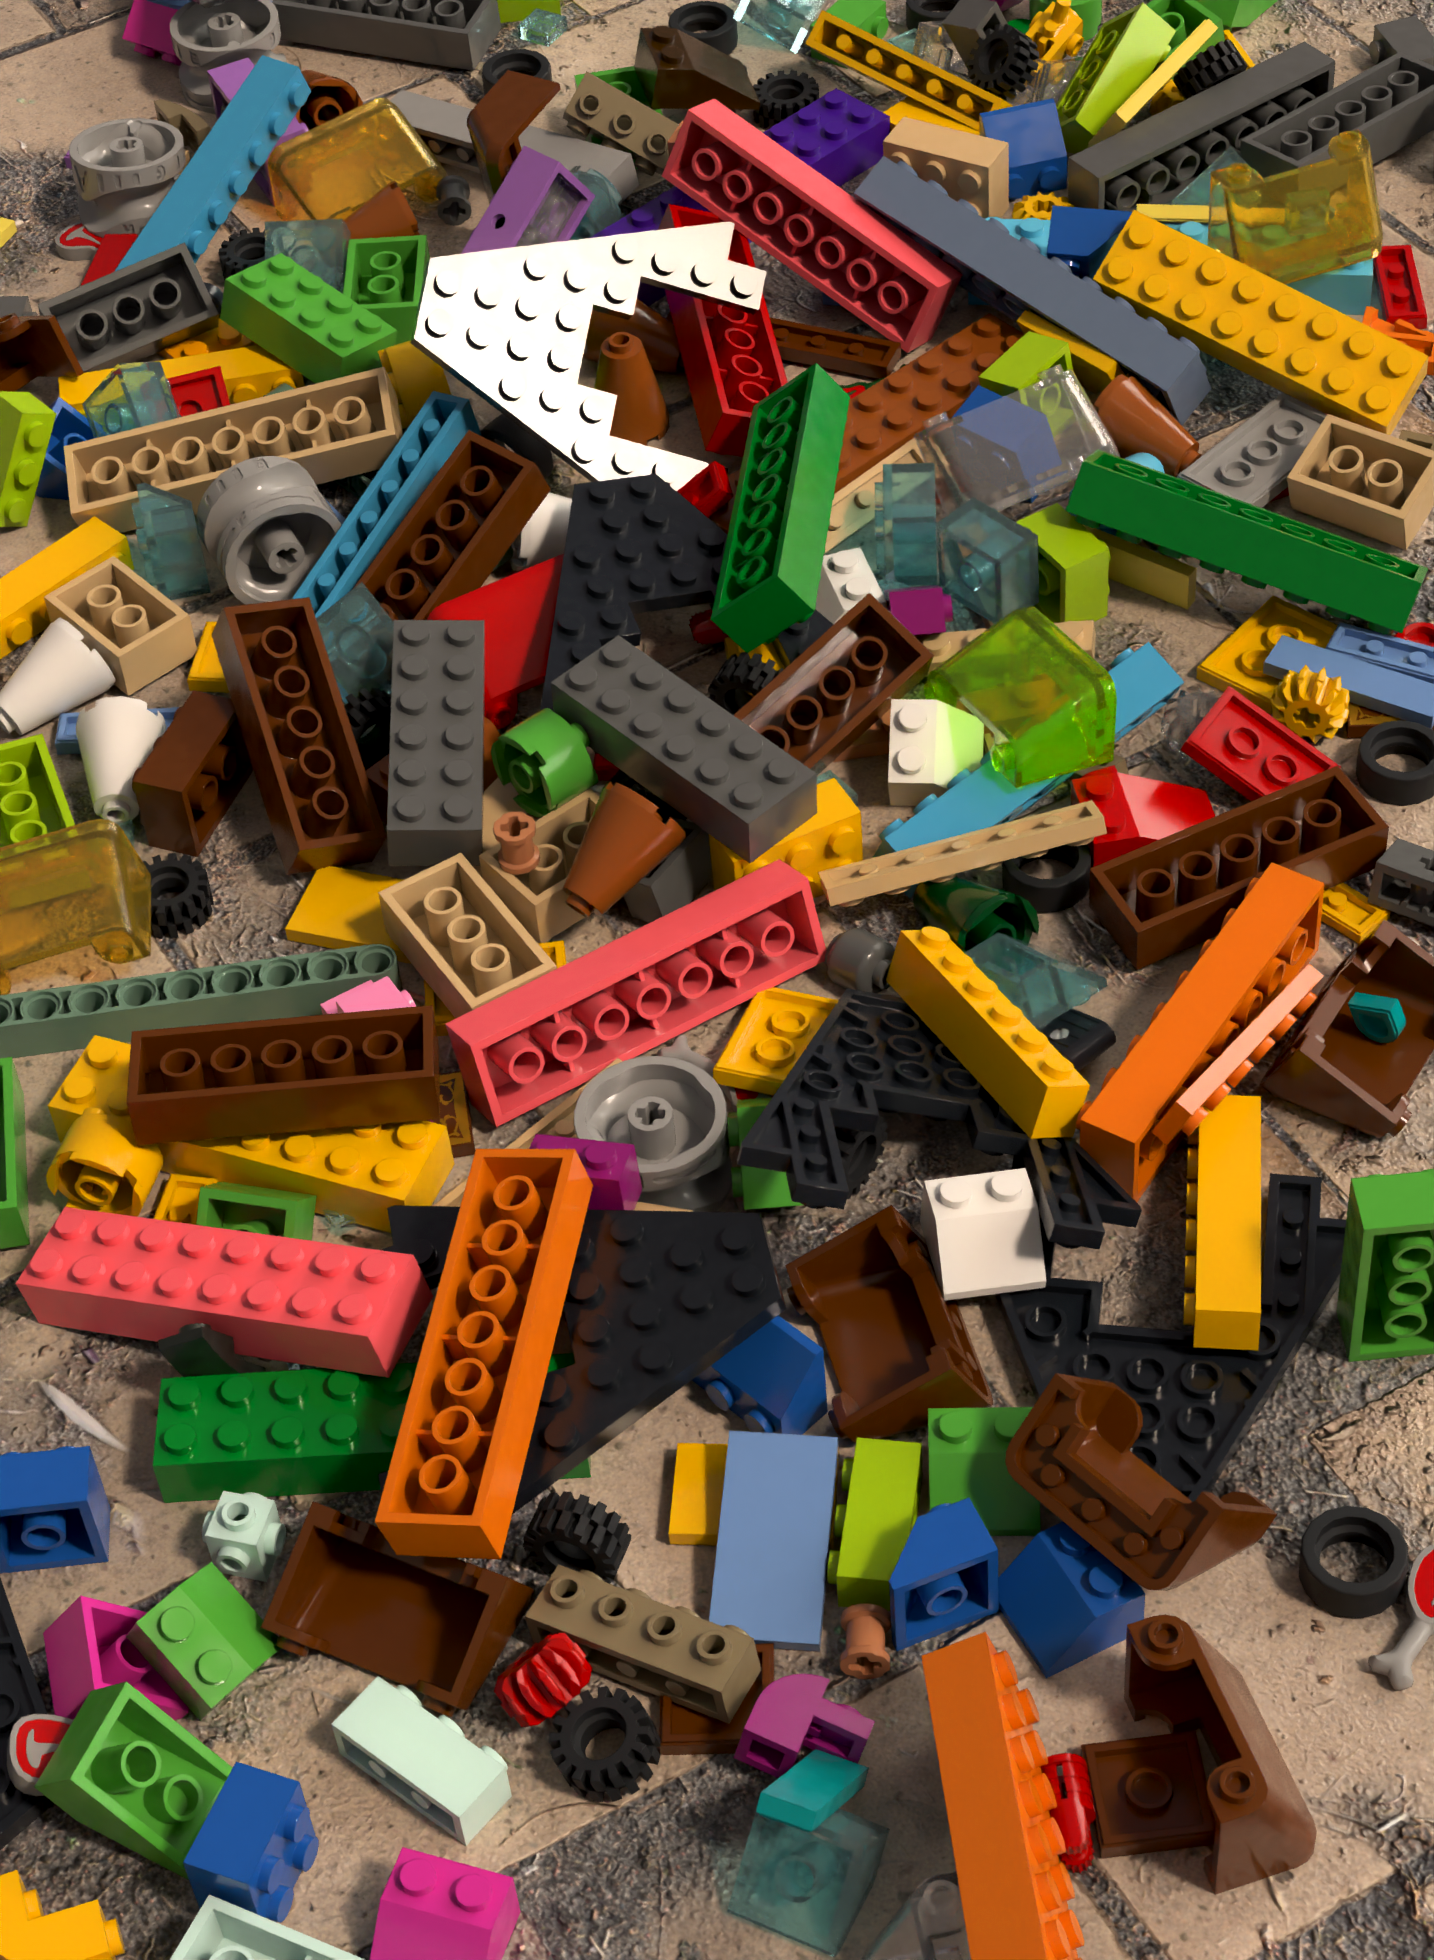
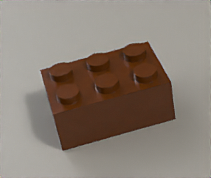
M193 690L184 705L176 710L173 721L163 736L156 740L153 751L143 766L135 771L132 779V790L136 794L141 813L140 820L144 826L149 846L198 857L253 772L252 763L231 698Z

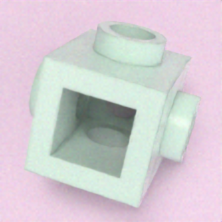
M223 1491L215 1511L210 1510L207 1513L202 1528V1540L204 1543H207L212 1562L222 1574L267 1582L276 1557L282 1552L286 1538V1527L280 1522L275 1500L267 1499L263 1495L253 1492L239 1494Z

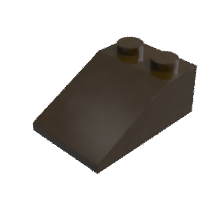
M667 26L640 28L634 69L651 109H691L709 100L716 99L728 109L759 110L760 101L742 62L678 29Z

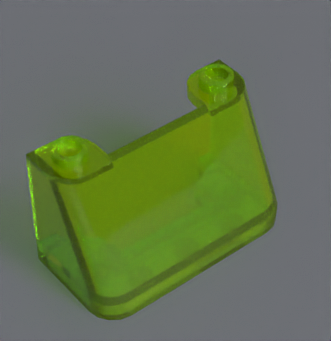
M1032 605L1009 612L933 669L928 675V681L924 684L926 699L939 700L955 708L958 699L994 733V746L990 750L991 762L995 770L1002 773L1016 788L1114 760L1117 696L1110 674Z

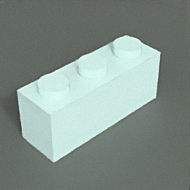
M377 1676L331 1724L339 1753L465 1846L470 1843L512 1797L507 1775L508 1766L504 1759L489 1746L483 1745L481 1748H478L467 1740L460 1727L447 1716L440 1715L437 1718L425 1710L417 1696L403 1685H398L395 1688Z

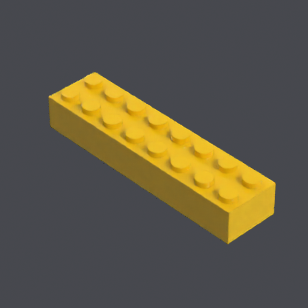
M1133 210L1092 279L1100 285L1104 294L1112 299H1115L1116 296L1123 298L1132 305L1135 313L1145 320L1149 316L1158 320L1166 327L1169 335L1177 339L1180 337L1187 338L1199 350L1325 414L1336 416L1387 435L1392 434L1427 374L1428 355L1136 210Z
M97 1035L93 1036L48 1104L60 1144L73 1121L82 1116L84 1110L89 1107L100 1108L108 1115L131 1122L127 1107L131 1044ZM426 1120L157 1144L163 1155V1166L161 1169L163 1172L215 1178L219 1182L317 1195L315 1213L391 1233L387 1208L394 1205L432 1206L455 1165L447 1126Z

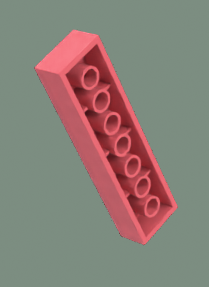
M716 99L688 109L662 173L663 178L724 222L730 221L735 223L734 229L890 341L901 343V349L909 353L933 338L963 274Z
M778 859L446 1023L445 1025L471 1105L494 1126L498 1127L591 1080L617 1058L622 1061L633 1059L753 998L758 992L775 987L824 962L826 947L809 880L806 876Z
M64 1207L15 1283L40 1324L158 1342V1340L179 1334V1329L185 1325L203 1323L210 1325L211 1330L233 1337L234 1352L238 1355L386 1378L390 1377L433 1298L422 1271L412 1254Z

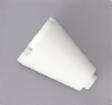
M548 493L511 545L512 548H517L518 559H510L513 571H522L564 554L572 498Z
M61 617L50 623L0 690V727L8 734L15 730L18 734L23 735L60 716L61 713H65L108 691L116 682L112 671L94 648L90 651L81 641L84 636Z
M124 696L101 698L96 700L95 707L87 712L83 708L79 712L76 722V735L94 812L98 817L111 824H122L134 819L138 815L140 809L136 794L132 790V779L135 771L143 766L153 751L156 740L163 736L167 728L163 715L158 711V716L147 710V703L140 699Z

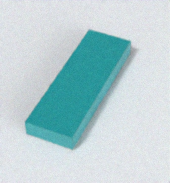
M815 1749L761 1791L756 1812L760 1816L810 1833L865 1786L869 1767Z

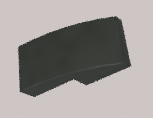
M195 1323L185 1325L179 1329V1334L158 1340L159 1351L183 1377L266 1372L265 1367L244 1361L242 1355L235 1354L233 1337L211 1330V1326L208 1324Z

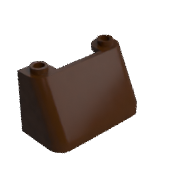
M1384 919L1332 972L1318 993V999L1306 1011L1260 1082V1086L1279 1099L1377 1138L1383 1137L1386 1133L1393 1137L1396 1136L1411 1118L1412 1113L1407 1110L1411 1099L1406 1094L1434 1050V957ZM1355 992L1399 1000L1406 1018V1025L1394 1042H1376L1365 1036L1358 1029L1348 1006V1002Z
M892 1205L785 1265L792 1284L791 1287L787 1288L789 1299L800 1315L803 1316L808 1313L819 1324L841 1389V1393L832 1397L833 1409L828 1411V1416L834 1430L843 1440L849 1437L856 1443L857 1437L880 1439L928 1427V1408H988L993 1405L992 1394L956 1299L944 1300L925 1238Z
M1055 1373L1008 1445L1005 1459L1008 1473L1020 1486L1138 1585L1147 1590H1172L1253 1546L1262 1538L1277 1516V1513L1257 1497L1246 1492H1230L1219 1499L1211 1492L1202 1491L1196 1501L1192 1502L1130 1451L1142 1430L1143 1415L1137 1402L1115 1383Z
M313 1501L261 1628L278 1634L279 1637L275 1645L303 1657H307L310 1647L425 1694L421 1702L422 1706L453 1717L456 1707L466 1711L470 1707L525 1615L535 1590L511 1578L457 1558L396 1555L378 1527Z
M1158 1615L1127 1624L1124 1700L1134 1722L1146 1718V1715H1150L1166 1722L1171 1734L1200 1729L1218 1766L1208 1777L1206 1787L1208 1804L1216 1822L1213 1853L1204 1858L1203 1867L1214 1894L1216 1895L1297 1868L1308 1862L1314 1853L1317 1830L1314 1820L1243 1676L1237 1668L1188 1623L1176 1616Z

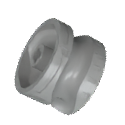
M224 0L223 4L210 8H204L203 4L200 5L191 1L180 8L172 17L170 35L174 52L182 61L179 68L182 94L191 106L200 111L215 114L208 70L247 57L256 65L262 55L287 63L286 56L283 53L275 54L271 51L280 42L281 27L278 11L270 0Z
M127 118L104 122L78 134L70 143L69 155L73 179L79 192L77 202L82 225L90 233L102 238L105 234H138L139 236L180 176L178 173L185 166L186 157L181 132L166 122L145 118Z
M260 456L247 459L221 473L204 493L198 506L196 517L197 531L201 541L217 563L220 573L231 592L245 605L292 599L342 526L307 470L295 461L278 456Z
M645 1056L625 1060L610 1066L596 1075L585 1086L574 1110L576 1136L579 1139L634 1144L643 1189L638 1202L693 1210V1212H717L722 1207L732 1185V1162L729 1154L726 1101L721 1088L714 1078L698 1066L681 1059L665 1056Z

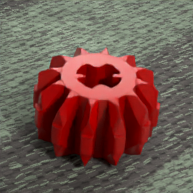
M565 1632L547 1635L542 1641L535 1642L531 1648L521 1653L513 1663L507 1666L506 1670L497 1678L494 1693L500 1699V1705L510 1718L514 1717L521 1727L539 1725L546 1718H551L558 1710L566 1707L569 1701L580 1694L581 1689L589 1683L592 1667L585 1659L586 1654L576 1642H572Z

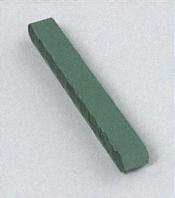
M370 944L0 995V1058H19L85 1049L94 1035L128 1043L131 1042L132 1031L322 1015L321 1003L369 980H372L374 983L388 976L400 992L403 991L397 956L390 946Z

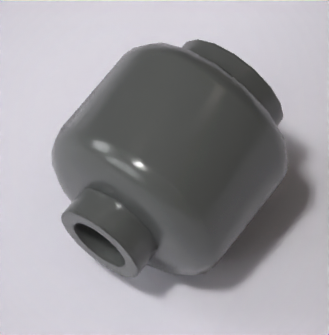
M862 928L849 929L835 936L828 945L825 953L827 973L833 983L844 989L848 988L878 994L883 989L890 987L886 978L895 949L888 941Z

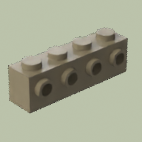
M587 71L563 115V119L568 121L567 127L582 137H587L588 134H591L602 141L600 144L602 146L631 153L632 159L635 160L634 166L650 176H653L655 172L662 175L669 158L667 142L679 126V124ZM669 181L667 182V185L670 188L674 187L672 183H670Z
M558 1564L525 1615L533 1643L542 1641L547 1635L565 1632L570 1640L576 1642L586 1654L585 1659L591 1665L593 1671L656 1696L665 1695L671 1698L674 1703L730 1724L761 1671L754 1638L750 1637L739 1627L733 1625L720 1626L702 1619L698 1614L686 1607L677 1606L673 1608L652 1600L641 1590L635 1588L625 1590L604 1582L598 1575L588 1570H580L578 1572Z

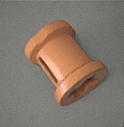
M512 811L503 814L500 819L494 822L493 826L495 839L501 844V849L498 851L497 856L499 866L503 871L512 875L529 873L540 862L539 849L532 839L536 833L535 821L524 812Z
M856 1604L844 1609L841 1614V1627L846 1632V1650L840 1655V1669L845 1674L858 1679H874L883 1676L885 1672L890 1670V1655L885 1651V1633L891 1628V1614L887 1609L874 1604Z

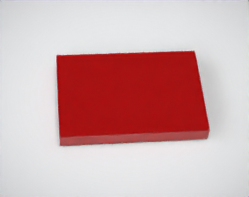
M1228 686L1180 749L1250 801L1339 766L1230 686Z

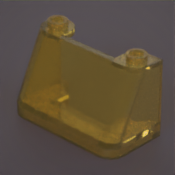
M387 98L374 99L280 144L272 151L268 159V171L277 216L318 248L324 247L321 238L388 183L395 180L401 190L413 185L416 196L424 202L430 203L438 200L436 194L437 184L442 178L448 176L446 170L402 111Z
M1358 129L1344 131L1329 141L1328 154L1331 157L1330 159L1262 178L1256 170L1244 163H1234L1228 167L1211 171L1207 246L1285 285L1377 257L1382 251L1383 229L1368 140Z
M105 819L90 820L0 848V995H7L11 990L12 979L8 969L88 945H92L102 959L115 964H124L151 956V874L118 824Z

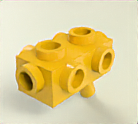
M1056 0V3L1052 1L1044 12L1039 11L1033 17L1029 30L1025 35L1032 38V41L1036 42L1038 46L1035 50L1039 52V58L1033 61L1039 65L1037 71L1031 70L1030 75L1034 76L1031 83L1026 80L1024 83L1025 87L1030 84L1039 89L1045 81L1052 84L1061 72L1062 60L1067 55L1074 57L1080 51L1084 43V37H1082L1083 19L1074 10L1070 9L1071 0Z

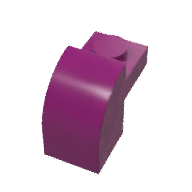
M813 1674L788 1675L772 1682L759 1695L742 1732L734 1758L777 1778L794 1766L802 1745L858 1763L875 1721L861 1715L849 1705L836 1704L824 1699L823 1696L830 1679Z

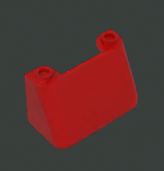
M564 554L437 606L427 618V620H484V717L492 721L497 730L506 727L515 717L518 709L517 694L545 682Z

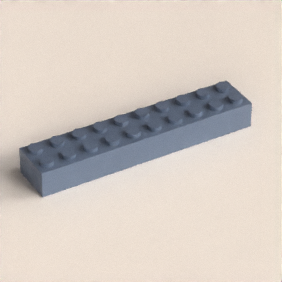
M883 156L855 190L854 195L858 201L963 274L958 283L960 287L1017 322L1025 310H1029L1115 359L1125 376L1127 377V373L1136 377L1181 425L1185 423L1211 390L1206 375L1207 369L1202 364L1199 356L1200 350L1193 342L1185 337H1180L1177 340L1169 335L1166 327L1155 318L1149 316L1145 320L1137 315L1132 305L1119 296H1116L1115 299L1110 298L1103 293L1104 291L1100 285L1086 276L1083 279L1078 278L1072 274L1069 266L1059 258L1052 257L1051 260L1040 254L1039 248L1027 238L1021 237L1018 240L1011 236L1008 229L998 220L990 218L987 221L978 215L979 213L976 208L968 201L961 198L955 201L948 196L947 191L936 181L930 179L928 182L920 179L916 171L907 163L899 161L896 164Z

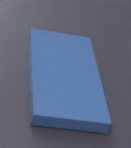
M729 1430L709 1614L710 1622L723 1627L725 1625L739 1627L750 1637L754 1638L755 1644L774 1643V1648L820 1652L839 1446L838 1437Z

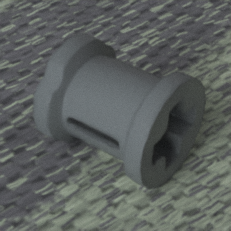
M449 175L442 178L436 187V194L439 199L437 206L438 216L448 225H461L470 218L472 213L471 203L468 201L470 196L469 184L464 178L457 175Z

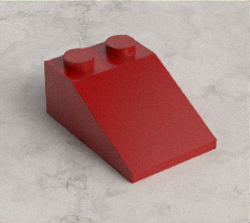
M1119 772L1071 780V805L1093 800L1105 819L1107 834L1094 837V840L1087 844L1090 848L1091 868L1215 817L1212 805L1204 789Z

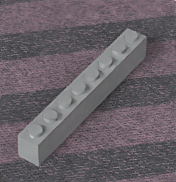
M400 90L374 115L384 146L480 173L467 127V118L472 109ZM530 125L518 137L521 149L525 145L559 161L595 195L590 206L613 212L640 185L631 153Z

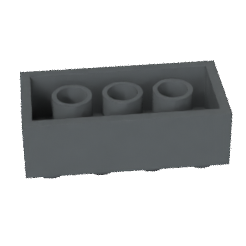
M185 242L38 304L40 316L54 315L84 373L130 365L158 353L164 348L218 327L219 313Z

